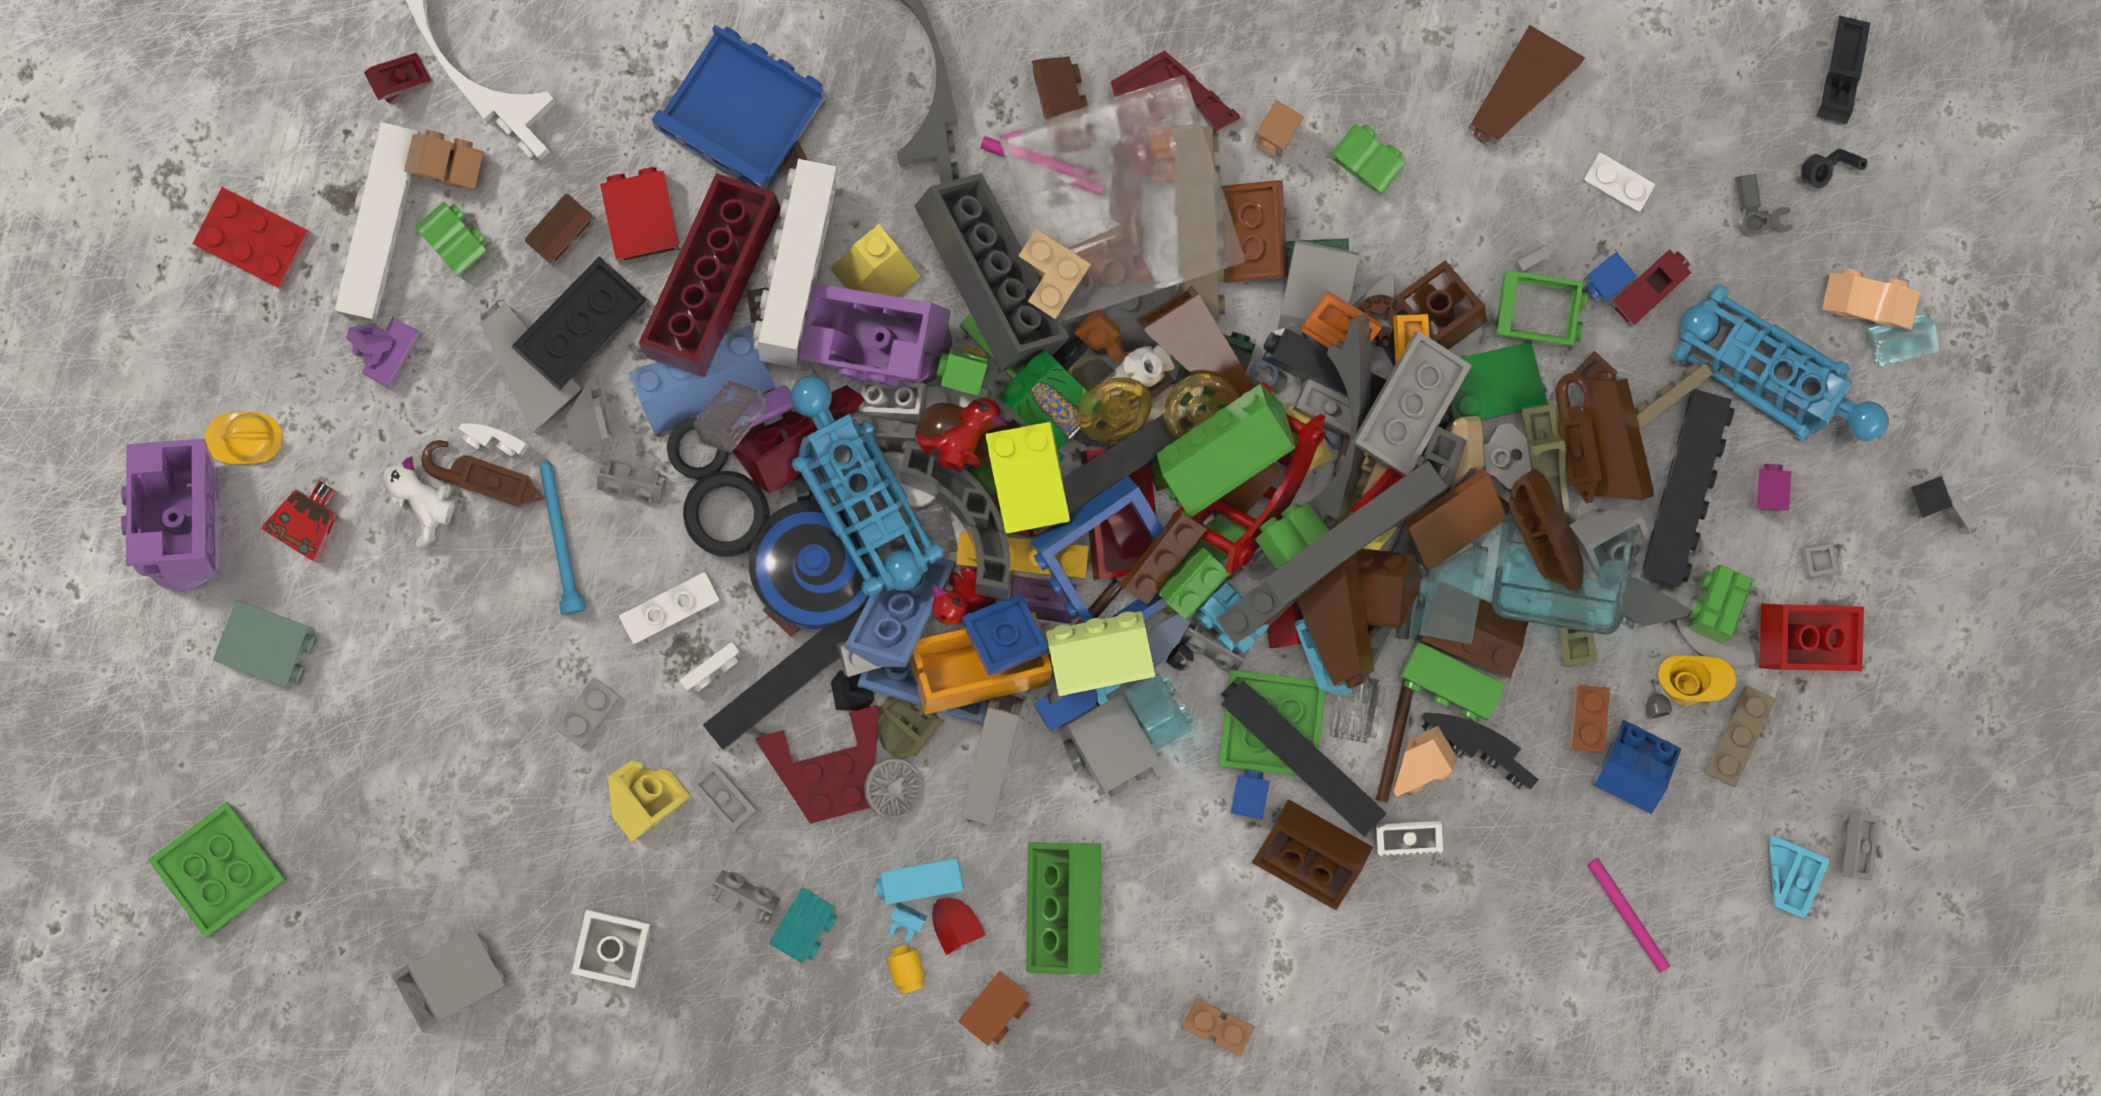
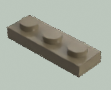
M1697 361L1682 372L1686 378L1675 385L1673 381H1670L1658 390L1657 393L1660 398L1652 404L1645 400L1635 408L1639 429L1713 375L1716 370L1708 361L1701 366Z
M1745 685L1705 774L1736 787L1776 701L1775 698Z

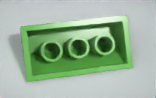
M1259 384L1173 443L1167 445L1157 453L1166 482L1186 513L1194 516L1296 447L1283 404L1262 384Z
M1028 842L1026 972L1100 974L1101 843Z

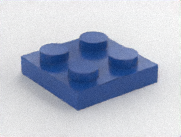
M1022 594L1008 598V601L1003 600L962 617L961 623L988 677L1048 654L1049 647Z

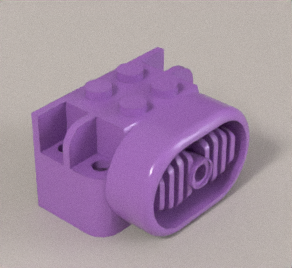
M813 283L798 360L838 369L837 374L862 382L872 380L891 387H898L899 382L927 384L938 378L936 375L942 352L949 354L950 347H953L952 336L948 328L951 311L932 302Z
M205 439L127 444L126 486L121 487L123 506L126 505V516L121 517L122 534L126 535V565L133 566L138 574L150 577L159 586L173 591L191 590L201 586L209 579H215L216 569L221 557L220 518L216 501L215 464Z

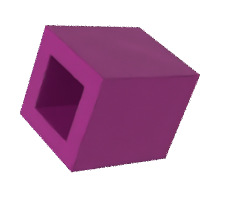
M1764 464V469L1756 470L1752 509L1788 511L1792 471H1783V465Z

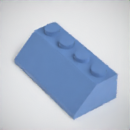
M750 325L723 336L705 378L658 361L629 372L654 435L675 428L676 425L685 419L701 418L775 389L766 363L759 361V352L754 349V332Z

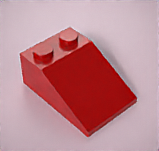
M1761 603L1759 668L1862 671L1864 606Z

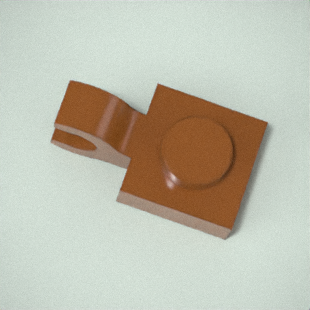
M1099 308L1074 325V334L1096 352L1104 347L1111 359L1117 364L1124 361V358L1128 356L1123 351V349L1128 347V344L1119 337L1120 326Z

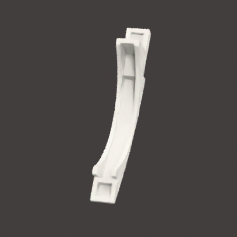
M406 0L418 28L446 73L484 120L488 123L493 117L498 115L499 118L495 122L507 135L513 131L521 139L517 145L529 158L536 155L541 161L547 156L550 151L529 128L556 104L553 97L547 91L535 94L503 93L488 89L469 80L447 61L439 49L429 23L427 0Z

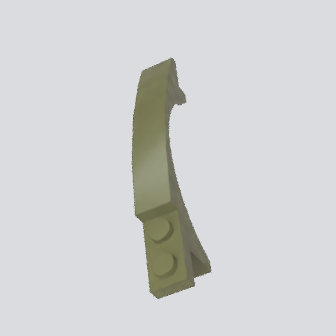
M1547 403L1521 408L1532 470L1539 471L1547 479L1567 523L1570 525L1572 522L1566 479L1565 441L1559 436L1555 404ZM1548 578L1564 665L1571 666L1597 661L1593 621L1583 582L1578 589H1564V585Z

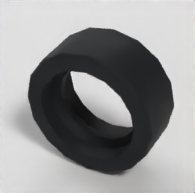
M700 417L685 419L676 425L669 435L666 447L668 459L678 472L688 478L699 480L723 468L729 454L728 439L720 426L709 419ZM700 429L707 431L714 437L717 444V452L711 463L697 468L689 466L683 461L679 453V445L686 433L691 430Z

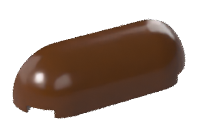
M936 403L927 407L917 421L915 436L922 434L931 438L938 437L949 429L963 424V420L958 419L957 416L962 414L961 409L964 407L950 403ZM1006 421L1007 425L992 428L979 438L974 453L980 461L979 465L992 468L986 434L1020 428L1022 426Z
M1537 470L1529 471L1522 475L1512 487L1509 498L1511 513L1540 574L1546 580L1550 578L1554 582L1564 585V589H1578L1582 584L1584 575L1583 560L1578 544L1547 479Z

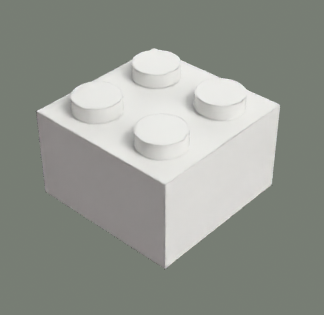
M587 909L571 974L631 988L638 987L653 923Z

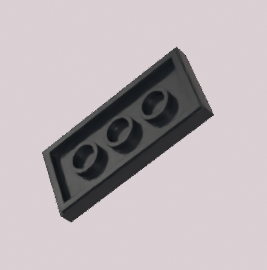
M599 256L512 345V349L560 391L640 309L647 299Z

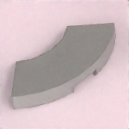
M1688 616L1674 620L1683 639L1700 655L1720 658L1729 663L1730 666H1744L1756 663L1747 632L1734 633L1733 638L1724 644L1692 631L1690 625L1693 619Z

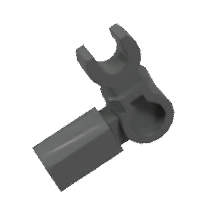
M1757 174L1735 177L1739 210L1743 209V216L1738 224L1742 234L1752 237L1758 234L1770 233L1771 228L1778 232H1787L1793 228L1792 224L1782 225L1779 221L1781 214L1791 212L1788 207L1778 208L1772 214H1769L1768 211H1758L1761 202Z

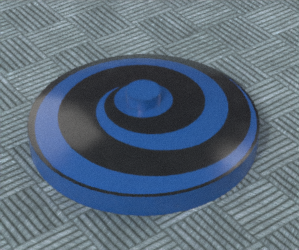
M803 500L791 503L768 517L762 531L753 540L749 553L751 583L756 596L763 606L779 620L805 629L832 627L845 622L858 613L869 599L868 595H865L861 589L862 582L865 580L840 536H836L817 500ZM839 511L838 513L840 514L846 527L849 526L844 515L841 511ZM854 533L848 534L856 550L861 548ZM867 553L861 555L860 557L871 576L878 577Z

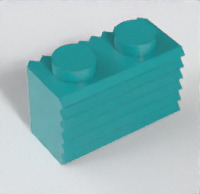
M802 887L769 944L800 963H804L806 958L812 961L821 946V943L816 940L822 930L830 931L838 915L833 913L836 906Z

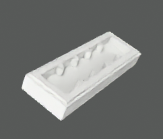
M703 572L619 615V618L633 645L719 602L720 599L707 573Z

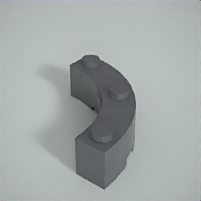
M907 441L900 470L901 483L916 487L936 497L957 516L970 537L976 555V594L1008 601L1010 587L1009 544L1004 523L990 495L965 468L962 471L945 468L938 463L940 454H925L919 444Z

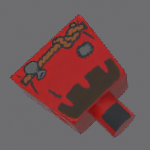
M321 481L317 482L309 496L295 489L263 524L261 529L308 559L318 562L338 515L325 507L335 490Z

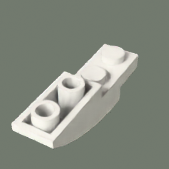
M877 381L863 382L861 395L864 401L859 406V412L883 418L917 422L922 412L933 404L950 403L965 408L978 398H989L992 400V392L988 389H980L979 396L948 387H928L924 383L911 384L899 382L898 387H891L879 384Z

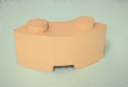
M1844 269L1843 274L1830 272L1822 310L1851 319H1865L1878 325L1912 330L1920 292L1908 288V282L1903 280L1889 279V283L1863 278V272Z

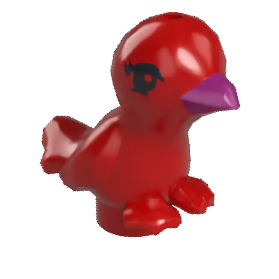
M989 398L973 400L967 407L961 409L962 414L957 416L958 419L963 420V424L949 429L938 437L931 438L918 434L915 436L916 442L925 454H940L938 463L945 468L962 471L965 463L970 466L979 467L980 461L974 454L979 438L992 428L1007 425L1005 418L1000 414L997 403Z
M969 566L960 569L964 579L957 572L952 573L949 579V584L953 587L952 591H947L937 586L932 588L934 598L932 613L943 624H962V617L966 616L967 613H973L997 603L995 602L996 598L976 594L977 571Z

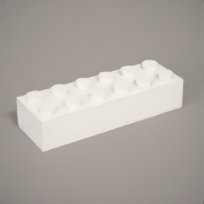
M798 159L796 169L790 168L787 180V198L789 199H783L780 218H782L780 228H783V230H776L773 248H775L774 258L776 260L770 259L767 271V288H769V291L763 290L760 309H762L760 319H763V321H756L753 340H755L754 349L759 352V361L793 368L798 366V356L813 283H816L836 192L837 166Z

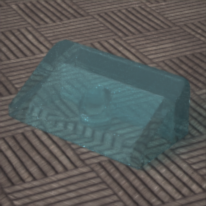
M1928 314L1914 317L1912 330L1883 325L1867 330L1876 368L1939 352L1935 323Z

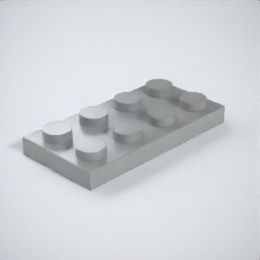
M1420 331L1414 332L1351 443L1403 477L1407 476L1412 472L1419 455L1424 451L1436 426L1441 421L1472 365Z

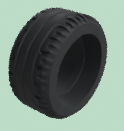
M734 471L713 472L701 478L688 492L683 507L684 525L691 539L706 552L722 557L737 556L749 551L753 540L762 531L763 526H765L764 523L769 517V505L761 488L749 477ZM730 486L740 489L749 497L753 505L754 518L751 527L742 537L733 541H719L710 537L700 524L699 508L702 500L709 492L719 487Z

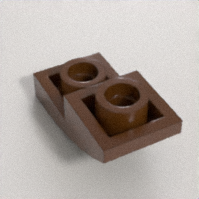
M1274 462L1222 498L1228 504L1247 514L1281 476L1283 471Z

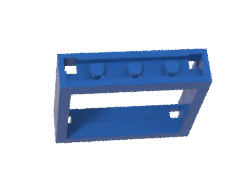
M1128 476L1069 515L1070 522L1056 524L1030 541L1037 551V554L1034 555L1035 561L1042 571L1048 569L1052 577L1047 579L1058 596L1062 593L1067 599L1063 603L1065 609L1073 620L1078 617L1081 623H1086L1088 620L1093 619V617L1054 557V554L1128 504L1132 507L1152 542L1163 529L1139 487ZM1156 593L1148 604L1137 599L1112 617H1116L1124 612L1135 613L1142 611L1145 621L1168 604Z

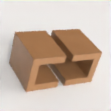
M1276 100L1255 133L1253 141L1258 144L1256 148L1273 158L1274 154L1281 157L1301 126L1304 116Z
M426 130L425 135H412L404 172L427 179L436 178L435 181L459 188L475 189L484 151L472 148L473 142L454 138L453 143L444 140L445 134L436 131Z
M1194 998L1181 1028L1209 1041L1212 1035L1215 1037L1214 1044L1241 1056L1255 1028L1254 1025L1229 1013L1222 1019L1220 1018L1222 1010Z

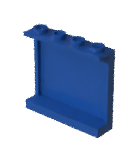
M714 24L712 28L713 37L664 111L658 109L652 118V122L657 131L744 183L766 190L826 99L824 89L821 88L823 85L810 75H806L804 78L794 72L795 68L783 59L775 61L767 56L768 52L756 43L748 45L740 40L741 36L733 29L726 26L722 29Z

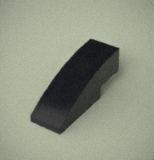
M1839 15L1824 73L1816 117L1845 124L1848 123L1853 113L1857 85L1861 79L1870 22Z

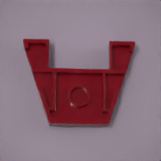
M1165 50L1109 83L1129 173L1133 181L1160 165L1143 136L1195 106L1198 107L1208 125L1212 126L1213 133L1223 130L1241 118L1233 108L1227 107L1219 100V96L1212 90L1206 89L1195 79L1196 77Z
M878 705L849 712L857 746L802 761H793L785 730L756 737L757 744L810 824L870 808L865 798L864 785L867 774L876 764L880 710Z

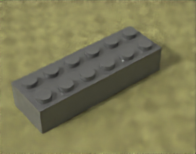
M982 173L930 186L914 207L1001 371L1029 363L1042 349L1053 356L1068 340L1069 336L1058 316L1054 319L1028 302L1040 282L1030 263L1018 256L1022 248Z

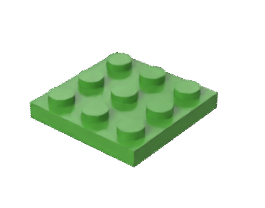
M1237 670L1229 671L1228 686L1232 681L1238 685L1244 680L1319 750L1325 691L1319 690L1316 680ZM1225 710L1219 767L1297 776Z
M229 802L219 806L148 859L149 863L205 938H208L286 880Z

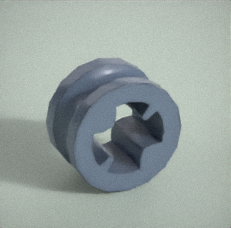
M1264 360L1255 362L1249 373L1250 380L1255 387L1262 382L1272 387L1278 380L1279 375L1278 368ZM1268 366L1272 370V373L1269 374V376H1273L1270 382L1266 380L1257 381L1255 376H1258V373H1255V370L1258 367L1265 369Z

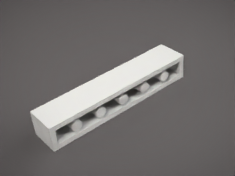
M383 122L380 123L379 129L373 130L370 147L374 148L371 161L366 160L362 179H366L364 192L359 191L357 194L355 210L359 212L356 223L351 222L347 234V241L351 242L349 253L343 254L341 258L339 272L343 273L341 285H335L331 303L335 304L334 310L338 313L375 322L377 320L412 174L404 172L412 135H422L417 130Z

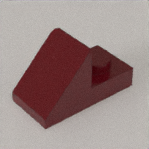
M417 52L371 66L364 72L378 101L385 99L387 103H391L431 81Z

